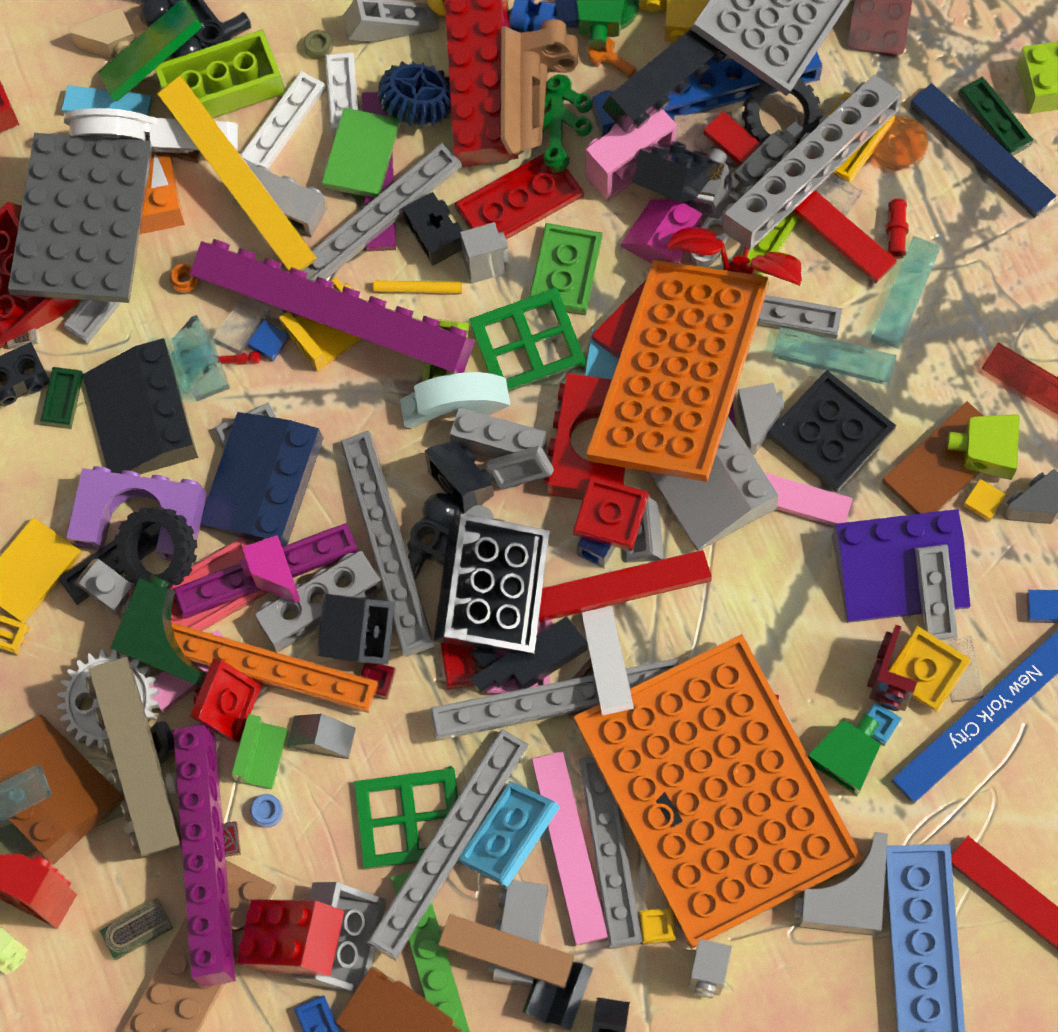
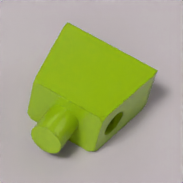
M1020 415L971 417L966 425L965 433H948L947 450L964 451L963 466L966 469L1012 480L1018 464Z

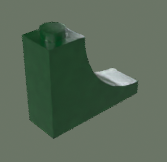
M151 575L150 579L139 578L110 648L195 685L203 684L207 672L194 665L185 656L173 633L171 609L176 591L167 587L168 581Z

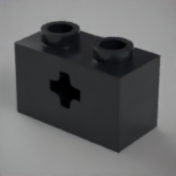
M434 192L402 207L405 223L432 266L462 251L460 232L463 230L457 221L452 222L448 216L450 215V210L443 199L438 200Z

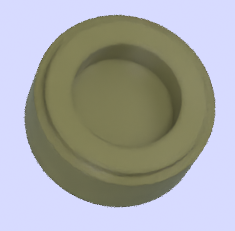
M314 30L308 33L304 39L305 52L312 59H325V55H330L333 50L331 36L322 30Z

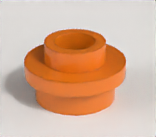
M179 264L171 271L169 279L171 286L176 291L186 293L197 287L199 278L190 275L191 265ZM183 277L190 278L186 282H180L181 278Z

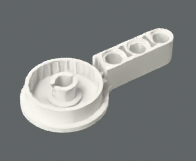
M100 108L78 109L64 114V123L69 126V135L71 137L89 136L146 140V137H150L152 152L189 153V151L193 152L194 150L200 151L177 119L153 118L132 111ZM215 121L238 151V124Z

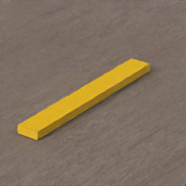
M179 76L158 93L159 97L287 269L290 271V268L293 267L303 271L318 259L186 81Z

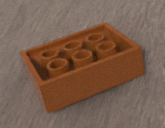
M42 714L0 738V811L52 865L59 861L124 799L104 776Z

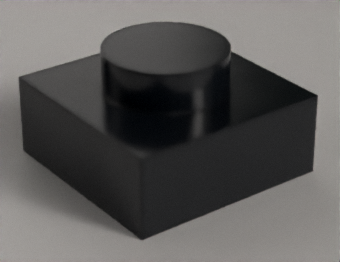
M166 721L156 722L150 728L160 764H163L175 752L174 736Z

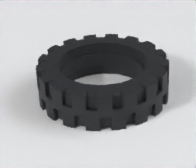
M801 78L798 79L790 92L799 100L804 111L802 126L804 129L801 132L802 136L795 142L796 144H799L806 133H811L818 127L822 117V109H819L818 105L820 104L819 97H815L814 89L810 85L804 84V80ZM762 81L750 91L748 98L744 101V111L742 112V120L745 122L744 129L761 144L771 134L761 124L759 116L760 105L767 95L778 91L765 81Z
M162 507L142 508L138 510L139 512L129 514L127 516L128 520L120 524L118 528L120 532L114 539V543H117L116 549H114V557L118 558L119 562L116 565L119 571L125 574L124 578L130 583H135V587L139 578L150 579L151 575L168 581V588L181 584L184 581L183 577L189 576L192 568L190 567L192 563L196 562L197 555L194 554L195 548H197V540L193 539L192 534H194L192 526L186 524L187 519L182 515H177L175 510ZM152 523H159L165 527L171 535L174 545L173 558L169 567L158 575L152 574L145 569L140 562L137 551L138 540L142 531Z

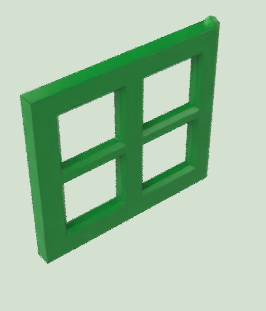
M555 286L548 291L469 319L489 374L504 377L496 357L522 347L524 348L532 370L507 378L508 392L575 367H584L586 365L585 357L558 288ZM551 303L559 325L532 335L524 312ZM512 317L520 339L493 349L485 326ZM562 333L571 356L543 365L535 343Z
M452 766L441 770L354 781L364 870L413 864L419 861L426 848L420 849L417 822L446 818L458 799L455 769ZM443 783L446 809L416 813L413 787ZM400 789L403 815L372 819L369 793ZM404 824L407 851L376 855L373 828Z

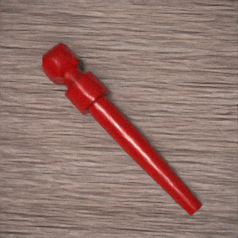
M243 352L236 353V355L190 359V364L237 363V365L247 364V362L257 364L260 363L261 356L259 352H250L249 354Z

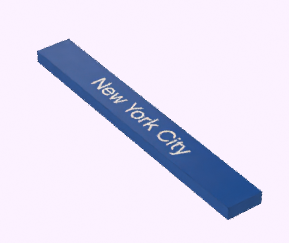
M1058 630L892 779L891 782L913 805L1058 674Z

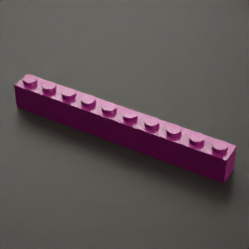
M213 239L212 244L204 241L200 243L190 272L192 276L451 372L464 373L475 340L466 337L468 331L452 325L449 330L439 327L441 321L425 315L422 320L412 317L414 311L400 306H396L395 310L386 308L387 301L370 296L368 301L359 298L360 292L345 286H343L342 291L332 288L334 284L332 281L318 276L316 281L307 279V272L293 267L290 268L289 272L280 269L282 265L280 262L266 257L264 262L255 260V253L239 248L238 253L229 250L230 244L217 239Z

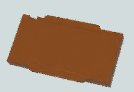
M376 967L369 969L336 1021L338 1025L348 1032H464L454 1024V1020L403 982L394 981Z

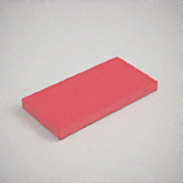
M244 537L191 566L192 571L189 576L183 577L184 581L181 584L173 585L172 587H179L241 563L240 560L245 559L242 547L248 545ZM260 590L187 619H184L174 595L171 622L203 631L269 592Z

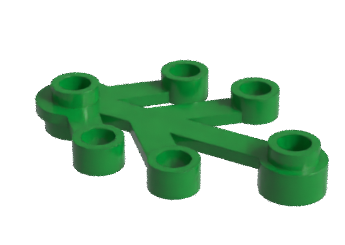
M563 74L555 75L546 82L544 109L550 103L551 109L544 115L543 133L550 127V147L545 151L544 161L552 172L563 171L570 162L569 156L565 149L562 148L563 122L573 128L577 135L581 137L589 135L593 128L587 117H577L563 107L565 100L574 104L580 113H587L593 107L590 96L586 93L578 94L572 90V83L569 77Z

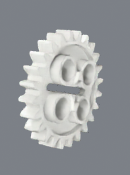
M103 649L100 650L99 659H95L89 653V663L86 665L82 661L77 660L79 670L77 672L71 669L67 670L72 677L71 681L61 680V684L67 688V691L57 693L60 699L65 700V703L58 705L57 709L61 712H67L60 718V721L64 724L71 723L66 731L70 735L77 732L75 740L79 743L87 738L86 746L90 749L98 742V748L102 752H105L103 739L108 738L106 729L102 730L99 727L95 716L94 708L99 707L98 700L94 699L92 707L86 711L81 710V703L84 699L92 697L89 694L85 680L86 677L91 676L89 668L120 659L119 652L114 649L110 657H108ZM123 654L122 658L127 657L132 664L147 720H157V717L151 712V709L160 707L159 702L152 699V697L160 695V691L157 688H151L158 682L154 676L147 677L151 673V669L148 666L141 668L142 661L134 659L131 662L132 657Z

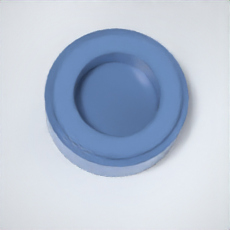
M263 794L252 802L250 814L257 825L270 828L277 825L282 819L283 807L275 796Z

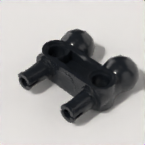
M142 0L139 7V17L142 23L149 28L179 0ZM186 0L202 24V28L169 57L172 60L229 41L247 29H251V22L245 12L230 20L221 22L204 0Z
M437 493L431 495L424 502L422 508L423 518L411 529L407 547L410 551L408 558L415 580L426 560H432L444 566L450 519L461 513L459 503L450 494ZM425 533L435 535L434 540L429 544L419 542L420 537Z

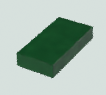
M52 367L40 420L42 425L72 429L83 380L82 370Z

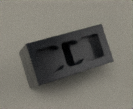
M31 342L0 356V381L7 380L0 387V406L10 405L17 398L28 393L39 392L45 385L49 384V377ZM34 368L30 374H23L26 369Z

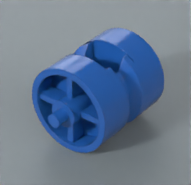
M515 0L512 9L509 10L510 29L519 33L540 30L543 22L557 19V4L540 0L537 4L534 0Z

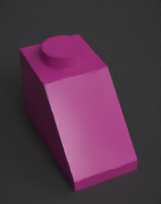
M278 535L242 547L245 559L240 560L246 578L252 576L256 587L294 603L301 601Z

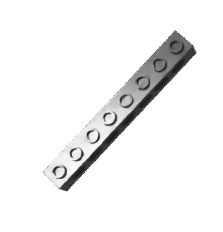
M875 74L868 81L861 82L855 92L848 99H843L830 116L826 115L822 118L815 130L811 133H806L792 151L788 150L774 168H768L761 180L754 186L750 185L736 203H731L727 206L723 213V232L751 250L899 111L902 92Z

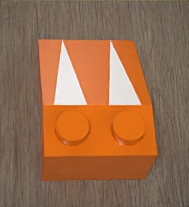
M151 153L140 234L185 225L170 153Z

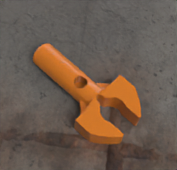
M607 37L606 46L601 48L605 52H597L588 45L589 60L596 67L601 63L608 62L629 77L636 73V67L614 53L615 41Z

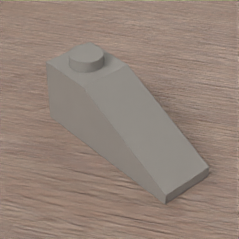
M353 0L343 15L348 40L376 42L436 31L438 28L435 14L430 9L428 3L400 0Z

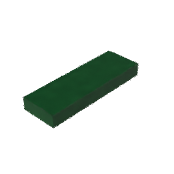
M983 76L959 90L958 96L990 136L1012 156L1033 144L1034 139Z

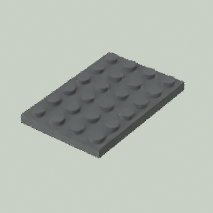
M34 133L8 286L10 295L130 303L152 153L151 141Z

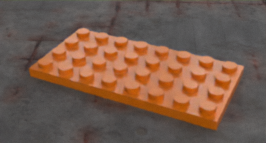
M653 259L586 454L588 461L708 482L768 290V277Z

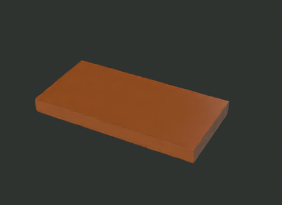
M968 401L965 402L883 478L882 483L915 514L940 511L981 473L966 469L963 466L964 451L947 450L948 433H965L969 418L983 415Z

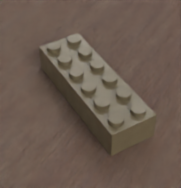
M127 657L90 667L89 672L91 676L86 677L85 680L90 696L93 699H97L99 707L94 708L99 727L102 730L106 729L108 738L103 739V744L107 757L110 760H115L117 769L112 770V776L116 789H119V791L123 790L126 800L121 801L120 804L125 820L128 822L132 821L134 832L129 833L134 852H141V856L148 858L181 848V836L132 664Z

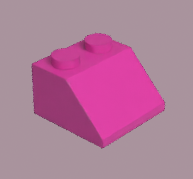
M651 199L620 246L651 264L653 259L678 263L685 251H667L668 242L677 231L683 228H701L702 213L683 202L673 199Z

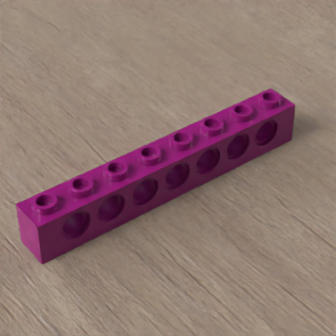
M204 724L175 729L173 730L191 975L200 985L209 987L235 982L236 977L216 738Z

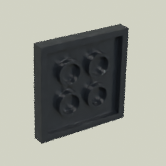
M826 370L768 431L767 437L838 493L895 431L897 425Z

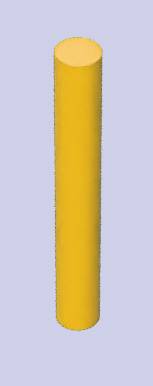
M374 280L373 291L462 294V282Z

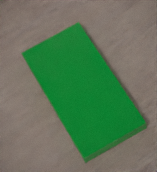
M179 0L99 71L109 95L116 102L202 28V24L186 0Z

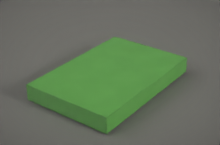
M344 108L322 180L323 188L376 198L381 194L400 126L398 119Z
M545 223L529 297L548 291L555 286L559 290L567 312L586 315L603 233ZM551 303L541 306V308L553 310Z

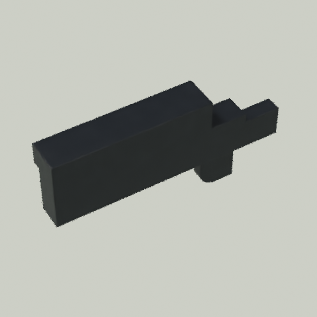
M566 616L536 635L533 654L510 652L499 659L493 650L481 648L474 650L472 656L483 670L472 676L470 681L479 693L492 684L500 688L512 679L515 680L520 690L530 688L587 651L588 643Z

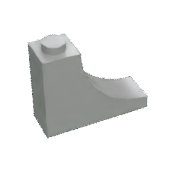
M875 832L873 834L865 862L851 877L831 887L805 889L802 898H796L794 916L800 918L799 927L878 936L882 927L888 833Z

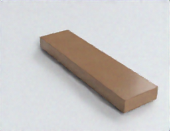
M452 914L448 916L439 942V947L563 989L565 988L574 960V955Z

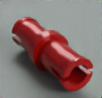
M892 199L891 202H888L889 222L885 228V233L888 235L887 252L895 259H901L906 256V235L909 233V225L906 222L907 202L903 199Z

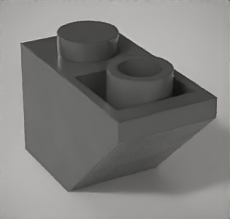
M1055 469L1051 470L1047 475L1043 472L1038 474L1029 483L1030 488L1022 493L1019 490L1012 495L1006 502L1008 507L1003 516L1007 520L1052 524L1057 520L1058 472Z

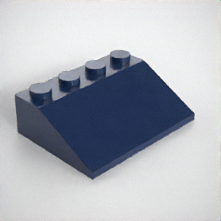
M237 412L203 510L200 526L236 537H244V539L253 542L278 535L281 546L288 545L324 439L319 428L287 419Z

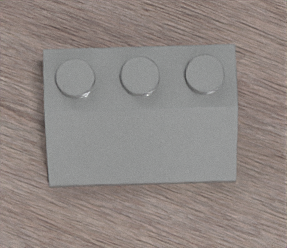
M312 882L309 900H316L343 910L342 925L331 975H292L291 979L317 987L355 993L372 966L375 949L368 945V941L381 921L385 899L339 882Z

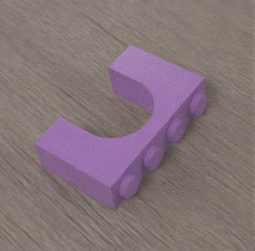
M94 466L93 470L82 468L66 538L75 547L95 550L102 549L105 546L110 520L114 511L129 499L147 497L160 503L162 508L175 510L177 515L184 516L187 519L186 524L192 526L194 534H192L193 539L197 540L207 494L197 481L190 479L174 482L162 475H152L151 478L140 477L139 473L124 470L122 474L112 473L110 469L100 466ZM161 525L156 552L162 560L171 561L174 545L171 535Z

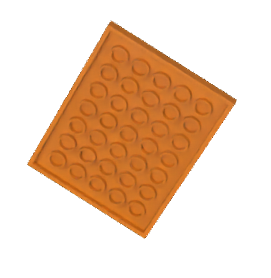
M742 634L630 688L634 709L602 715L601 706L598 704L573 716V720L691 949L697 947L699 939L709 941L804 892L805 889H810L864 861ZM664 792L683 820V822L674 827L670 826L674 819L671 808L656 802ZM660 808H664L669 812V822L667 821L666 817L664 816Z

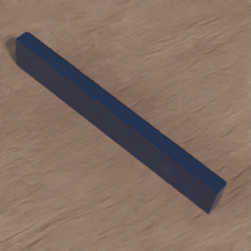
M934 84L928 85L911 100L910 105L1034 218L1055 201L1057 197L1055 193Z

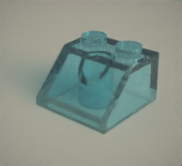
M197 315L191 317L171 339L175 348L174 351H171V355L176 367H181L184 376L180 377V381L185 393H191L197 401L230 389V385L212 336Z

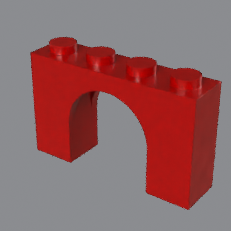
M567 373L566 383H560L557 400L562 401L561 411L555 410L553 428L557 429L556 439L550 438L548 456L553 457L552 466L554 471L551 476L544 477L543 484L548 485V495L583 500L590 476L624 485L625 467L588 461L576 453L570 442L572 433L581 423L589 419L599 418L612 379Z

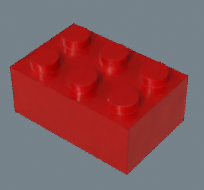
M251 899L236 964L263 973L330 976L344 911L316 900Z

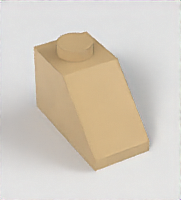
M121 7L68 28L76 48L110 59L116 57L135 40L133 31Z

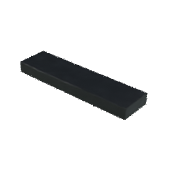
M159 523L149 524L142 531L138 540L137 550L140 560L156 550L161 529ZM114 540L58 579L76 605L90 596L75 585L74 582L93 559L101 560L119 575L123 573L119 571L116 565L119 562L118 558L114 557V549H116L117 543H114Z

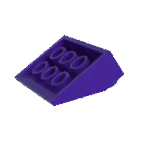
M958 509L835 524L832 540L847 623L922 614L915 548L948 545L955 610L971 607L964 535Z

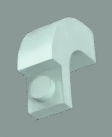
M481 372L455 373L435 377L414 385L415 392L400 399L404 427L410 429L440 415L457 412L459 407L490 416L510 406L506 378Z

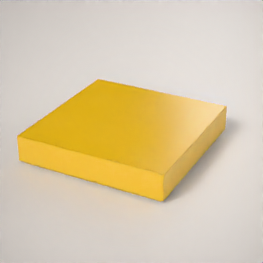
M916 626L888 671L918 681L912 698L938 713L970 664L971 659Z

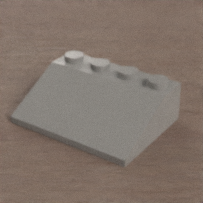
M729 417L723 430L708 482L648 472L697 551L777 509L778 493Z

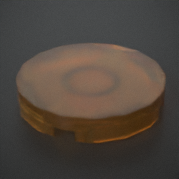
M895 116L894 121L873 149L872 155L883 167L894 171L908 167L913 168L925 157L928 149V134L924 127L915 119L906 116Z

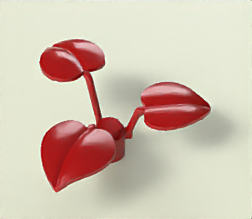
M700 227L683 228L677 231L668 242L667 251L681 250L701 255H714L720 252L723 270L754 275V271L757 270L798 286L801 285V262L796 257L786 253L768 252L764 256L757 255L751 259L750 263L748 258L749 249L744 247L743 255L733 257V260L728 263L724 242L716 239L715 232Z

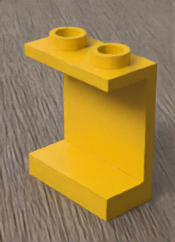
M337 277L332 280L334 282V289L342 291L343 286L351 288L347 283L343 285ZM289 311L279 317L282 330L289 334L290 340L317 372L363 340L360 337L300 315L294 318Z

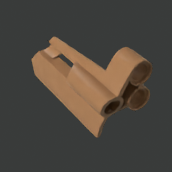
M547 20L541 24L540 30L523 33L514 31L507 26L502 27L501 140L509 155L542 144L547 68L559 72H571L578 65V39L573 35L566 34V24L563 21Z

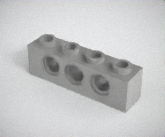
M362 550L356 554L349 553L339 560V564L329 570L325 568L313 575L312 580L304 585H295L301 601L294 603L280 598L277 601H268L259 608V612L255 613V617L277 653L320 628L323 602L312 604L310 600L314 595H324L326 593L370 598L383 590L380 578ZM347 578L352 580V583L346 588L336 586L341 579ZM290 610L299 612L298 616L293 620H285L283 618L284 614Z

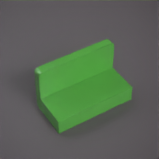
M248 714L232 771L234 780L238 783L272 789L287 738V729L265 724L260 716Z

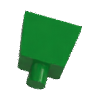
M575 0L579 34L590 36V46L604 48L607 44V37H618L620 35L629 0Z
M867 714L862 715L856 726L842 720L809 754L808 757L813 767L858 796L881 745L871 738L879 723Z

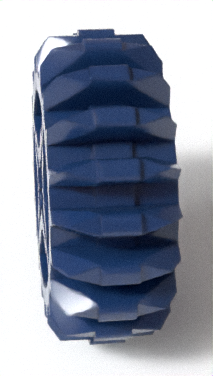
M401 61L399 66L392 65L390 70H385L378 86V103L382 105V111L388 112L389 118H397L398 124L406 122L409 124V127L415 124L422 128L424 124L429 127H433L434 123L442 124L443 119L449 117L451 113L449 77L444 76V71H436L435 65L428 67L425 66L424 62L420 65L415 64L414 61H411L410 64Z

